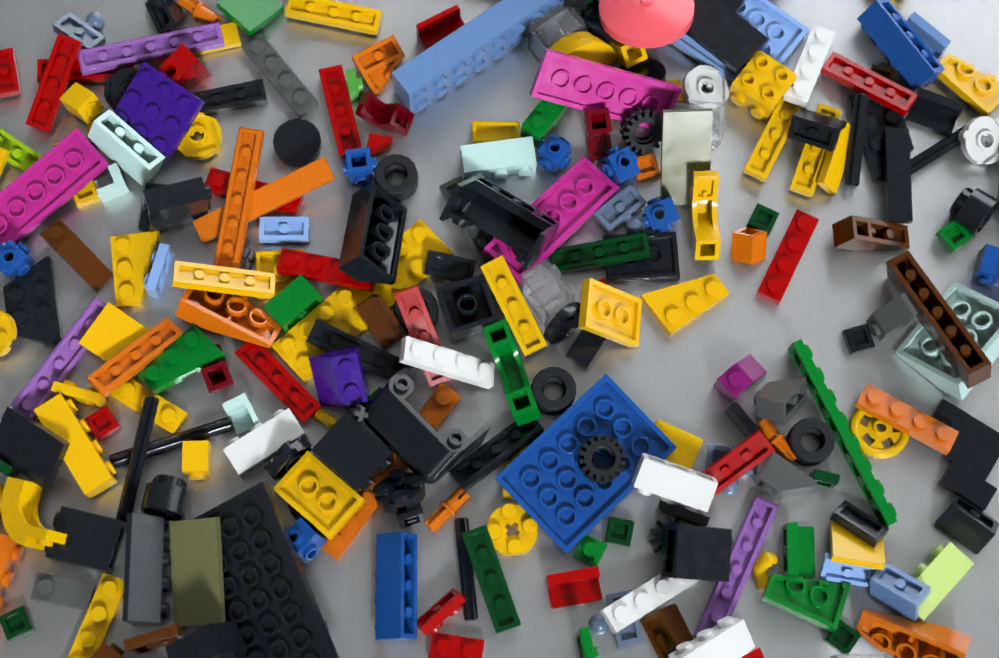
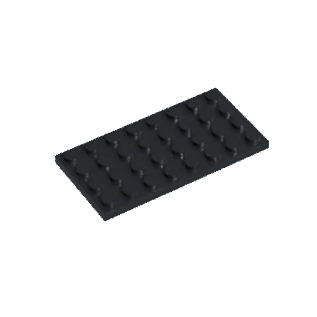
M262 481L194 518L220 517L226 622L236 620L247 648L246 651L238 654L239 658H339L268 482Z

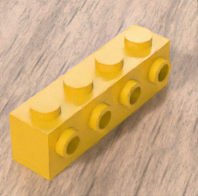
M60 393L34 409V412L43 426L70 443L63 460L83 493L92 499L117 483L114 477L117 471L109 460L104 461L101 456L104 452L102 446L97 439L92 441L88 433L91 432V429L84 418L79 420L75 413L79 409L72 398L66 399Z

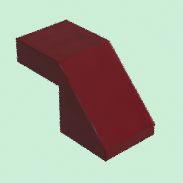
M370 92L362 94L355 111L357 116L370 125L402 136H407L414 118V114L401 104H385Z
M609 108L584 111L585 141L588 160L591 162L600 161L601 158L607 156L605 151L612 148L610 138L612 125Z
M215 344L222 351L220 344ZM226 359L221 362L216 361L201 369L210 394L234 384Z

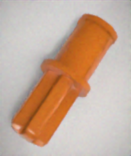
M177 0L178 5L192 13L193 18H199L207 24L221 22L222 16L206 7L205 2Z
M761 420L757 427L768 438L775 452L790 463L795 461L796 457L784 439L785 435L780 434L770 420Z
M458 486L444 502L441 501L439 503L440 506L425 520L427 528L432 532H436L450 517L454 518L455 512L470 499L468 493L466 492L458 499L464 492Z

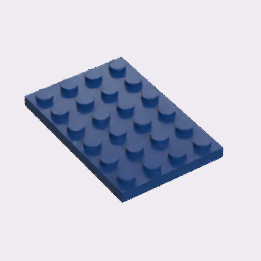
M605 374L495 477V480L550 539L567 554L635 488L632 484V478L642 452L665 460L677 447L617 384ZM597 435H608L611 439L615 438L618 440L617 443L623 446V452L626 454L625 466L621 474L611 482H604L602 484L595 481L592 482L588 477L585 478L582 470L579 469V451L588 439L594 438ZM600 449L593 453L592 463L595 467L606 469L611 465L612 458L609 452Z

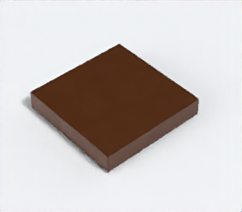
M173 624L123 640L125 650L139 655L167 646L186 636L187 632L182 626Z

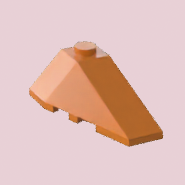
M187 289L179 301L176 313L177 317L192 325L194 324L198 328L266 348H271L281 331V327L261 308H256L247 300L248 296Z
M863 609L856 629L869 643L880 651H886L894 658H964L972 639L968 635L945 626L918 620L913 622L905 617Z

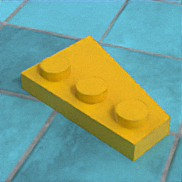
M949 53L940 61L945 70L937 78L981 116L989 115L999 105V81L996 80V76L990 73L988 75L976 71L973 65Z
M160 230L110 237L115 303L118 309L143 306L146 295L144 279L151 270V258L160 240Z
M715 274L642 294L640 299H642L666 333L671 336L726 298L730 292Z

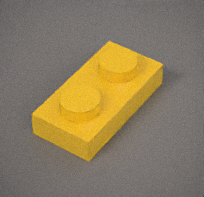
M63 380V383L54 381L50 390L55 396L61 393L66 399L71 397L76 403L98 409L106 406L108 402L94 387H87V390L78 388L76 383Z

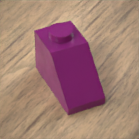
M749 354L723 373L716 380L713 387L731 404L762 378L767 371Z

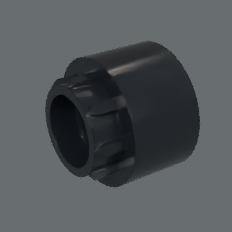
M968 187L958 195L949 212L955 218L954 221L976 236L996 211L999 200L980 188L973 190Z
M156 475L152 482L146 484L140 511L146 515L165 517L168 521L184 520L190 498L186 481L171 475Z

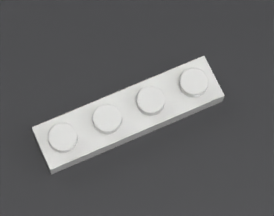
M814 23L794 70L797 76L796 80L784 94L782 100L802 108L806 107L835 36V31Z
M405 336L401 340L400 363L485 389L493 387L495 363L409 336Z
M660 573L605 607L600 613L612 633L615 634L700 580L661 577Z

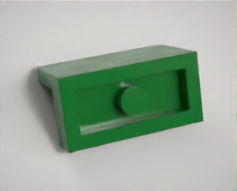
M299 275L266 303L264 308L277 321L281 330L287 333L321 304L323 299L320 293L302 275Z
M787 522L782 526L783 575L813 579L815 578L814 528L798 526V523Z

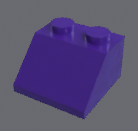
M359 346L309 356L321 406L344 407L368 402L370 393Z

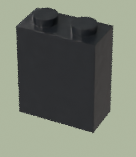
M202 177L143 190V212L149 232L192 223V221L208 214V210L211 209L210 199H212L209 185H204Z
M347 412L311 449L313 455L359 495L363 491L365 493L373 487L376 482L374 480L380 472L384 474L392 466V459L394 458L392 451Z
M61 506L60 512L55 514L53 527H55L54 531L67 534L65 545L54 542L52 547L45 546V557L53 561L112 575L127 524L122 520Z
M664 524L661 577L729 582L731 547L733 545L732 529Z

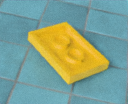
M592 278L583 279L578 328L630 348L638 347L642 299Z
M308 450L273 488L274 492L330 541L366 502Z

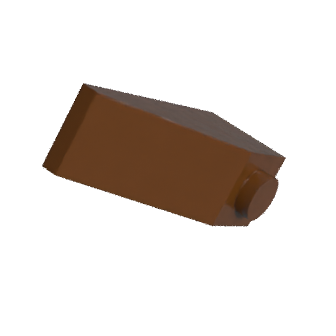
M854 215L832 224L834 248L851 251L910 249L907 225Z
M59 218L40 233L44 241L96 293L113 278V273Z

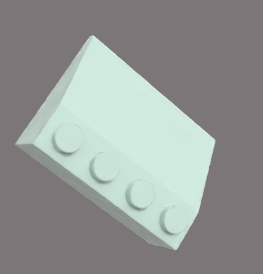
M954 281L942 297L992 365L999 356V302ZM921 323L915 327L895 351L898 357L935 386L961 401L973 388L968 389Z

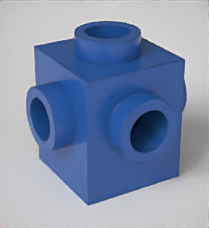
M554 133L548 139L544 138L537 146L536 161L544 170L549 171L554 176L561 169L564 170L572 160L570 143L565 138H559Z
M619 145L605 151L607 156L600 159L603 173L615 184L622 183L641 173L637 165V156L633 150H630L629 146L620 149Z
M370 148L345 150L346 161H342L344 176H349L350 184L365 185L369 181H374L373 172L377 162L376 157L371 158Z
M661 196L647 201L648 206L644 207L645 213L641 214L646 228L651 227L653 231L658 229L659 233L672 229V223L681 220L672 197L662 200ZM659 210L664 212L662 219L656 218V212Z
M9 240L0 244V272L6 277L9 274L14 277L25 275L35 262L29 255L31 250L21 241L17 244ZM14 255L13 260L8 261Z
M301 517L294 525L287 529L299 560L305 564L316 557L319 550L327 542L326 538L311 523Z

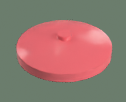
M694 0L599 1V20L605 32L614 40L635 48H657L671 44L686 34L694 19Z

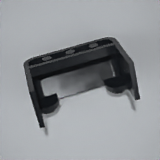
M474 176L458 183L439 218L441 221L452 218V222L462 228L475 225L514 249L513 253L516 256V261L523 265L521 269L525 271L537 262L560 226L552 217L481 176Z
M407 365L387 382L368 405L365 412L369 414L368 418H364V422L413 473L423 477L424 483L434 484L483 443L491 426L487 423L470 438L462 430L456 428L449 429L440 435L406 401L413 393L414 383L412 379L416 377L419 368Z

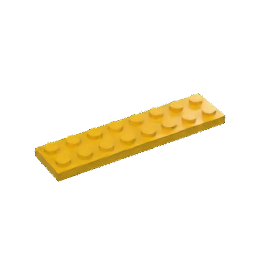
M419 219L403 233L394 284L376 283L374 293L348 287H339L272 344V349L304 384L313 377L309 356L328 353L306 343L316 319L359 338L368 328L354 310L357 305L372 294H378L382 296L390 309L394 308L396 299L393 293L415 284L419 286L430 277L422 274L427 250L453 255V252Z

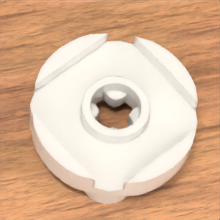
M700 65L689 71L684 77L681 91L684 103L688 108H712L713 112H716L729 97V84L725 77L723 79L718 74L719 71L716 68ZM703 84L706 85V89L710 90L707 94L701 90Z
M988 116L976 117L970 120L958 135L965 157L972 164L986 165L999 161V120ZM982 136L988 137V140L986 141V147L981 144L980 140Z

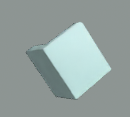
M117 162L107 166L110 172L109 175L94 181L97 195L102 203L130 192Z
M246 393L222 404L226 414L232 419L234 429L238 435L248 432L252 426L260 423Z

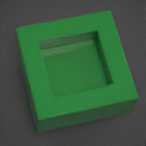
M954 220L935 234L950 253L972 238L970 233Z
M586 534L581 539L573 554V558L590 567H595L598 565L608 545Z

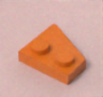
M394 35L353 55L352 61L371 94L377 97L391 78L392 72L398 68L405 58V54Z

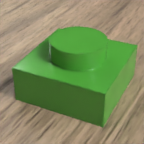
M355 69L346 70L351 102L360 101L359 92H364L362 77L357 78Z

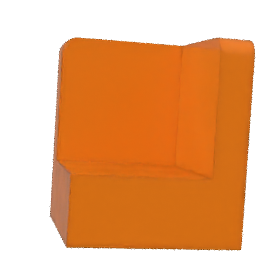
M744 227L732 232L731 259L748 265L765 260L767 231Z

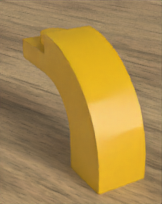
M585 31L570 33L550 47L551 50L608 66L618 57L610 45Z
M718 170L693 171L689 197V217L694 260H719L721 237L717 222Z
M7 477L2 493L1 515L5 530L11 539L20 545L43 551L45 546L52 547L54 542L65 545L67 534L46 529L40 523L38 505L43 488L33 482Z

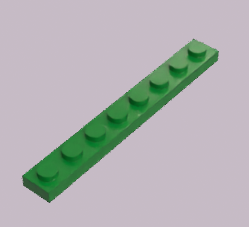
M802 339L793 342L788 351L800 374L806 376L807 387L825 422L833 430L835 441L871 510L879 522L887 527L897 522L896 510L884 497V488L878 479L875 480L871 472L872 465L866 456L863 457L859 449L860 442L855 434H851L847 426L848 420L846 415L839 411L835 404L836 397L833 391L828 389L823 381L825 378L820 367H816L812 360L813 354L807 344L804 345Z

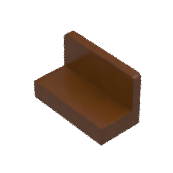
M372 294L354 308L382 349L387 348L397 339L408 336L381 295Z
M675 603L640 620L658 658H669L668 655L676 651V647L679 644L693 640Z

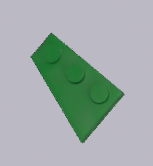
M193 324L137 376L156 395L182 382L184 377L196 371L200 373L201 369L206 368V366L216 361L221 362L227 359V357Z
M771 574L768 577L761 600L833 633L837 630L851 583L842 582L837 584L829 583L827 580L813 581L805 580L802 577Z

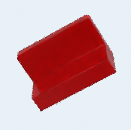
M455 5L416 25L417 39L424 50H427L465 25L460 17L459 6Z
M595 566L547 575L546 584L551 608L557 609L601 601L599 567Z

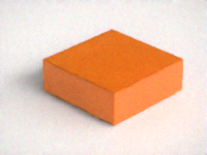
M654 152L637 156V165L641 173L635 175L637 183L660 177L661 173Z

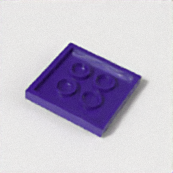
M143 62L115 108L114 113L165 157L163 163L168 164L205 104V101L150 64Z

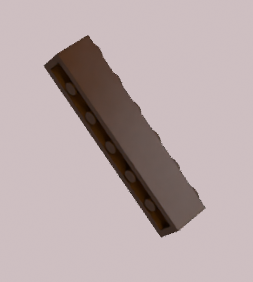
M909 250L886 261L887 277L899 294H906L918 313L916 315L917 319L965 386L969 389L991 378L990 360Z

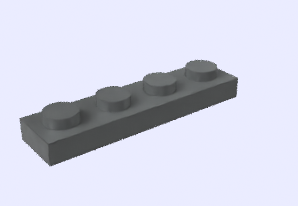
M261 33L242 46L245 54L299 118L319 105L317 99Z

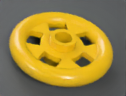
M858 408L855 409L851 416L849 430L851 434H855L860 442L859 449L864 454L873 458H889L897 455L906 446L909 435L901 431L892 432V426ZM864 415L871 418L867 427L860 424ZM881 424L884 427V432H879L876 425ZM866 433L875 440L871 445L867 444L862 438ZM890 438L893 445L884 448L881 441Z

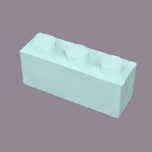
M109 109L93 121L87 139L115 163L117 162L118 166L141 186L158 174L165 157L113 111Z
M532 136L460 146L464 181L474 176L501 180L511 175L523 177L536 172L537 161Z

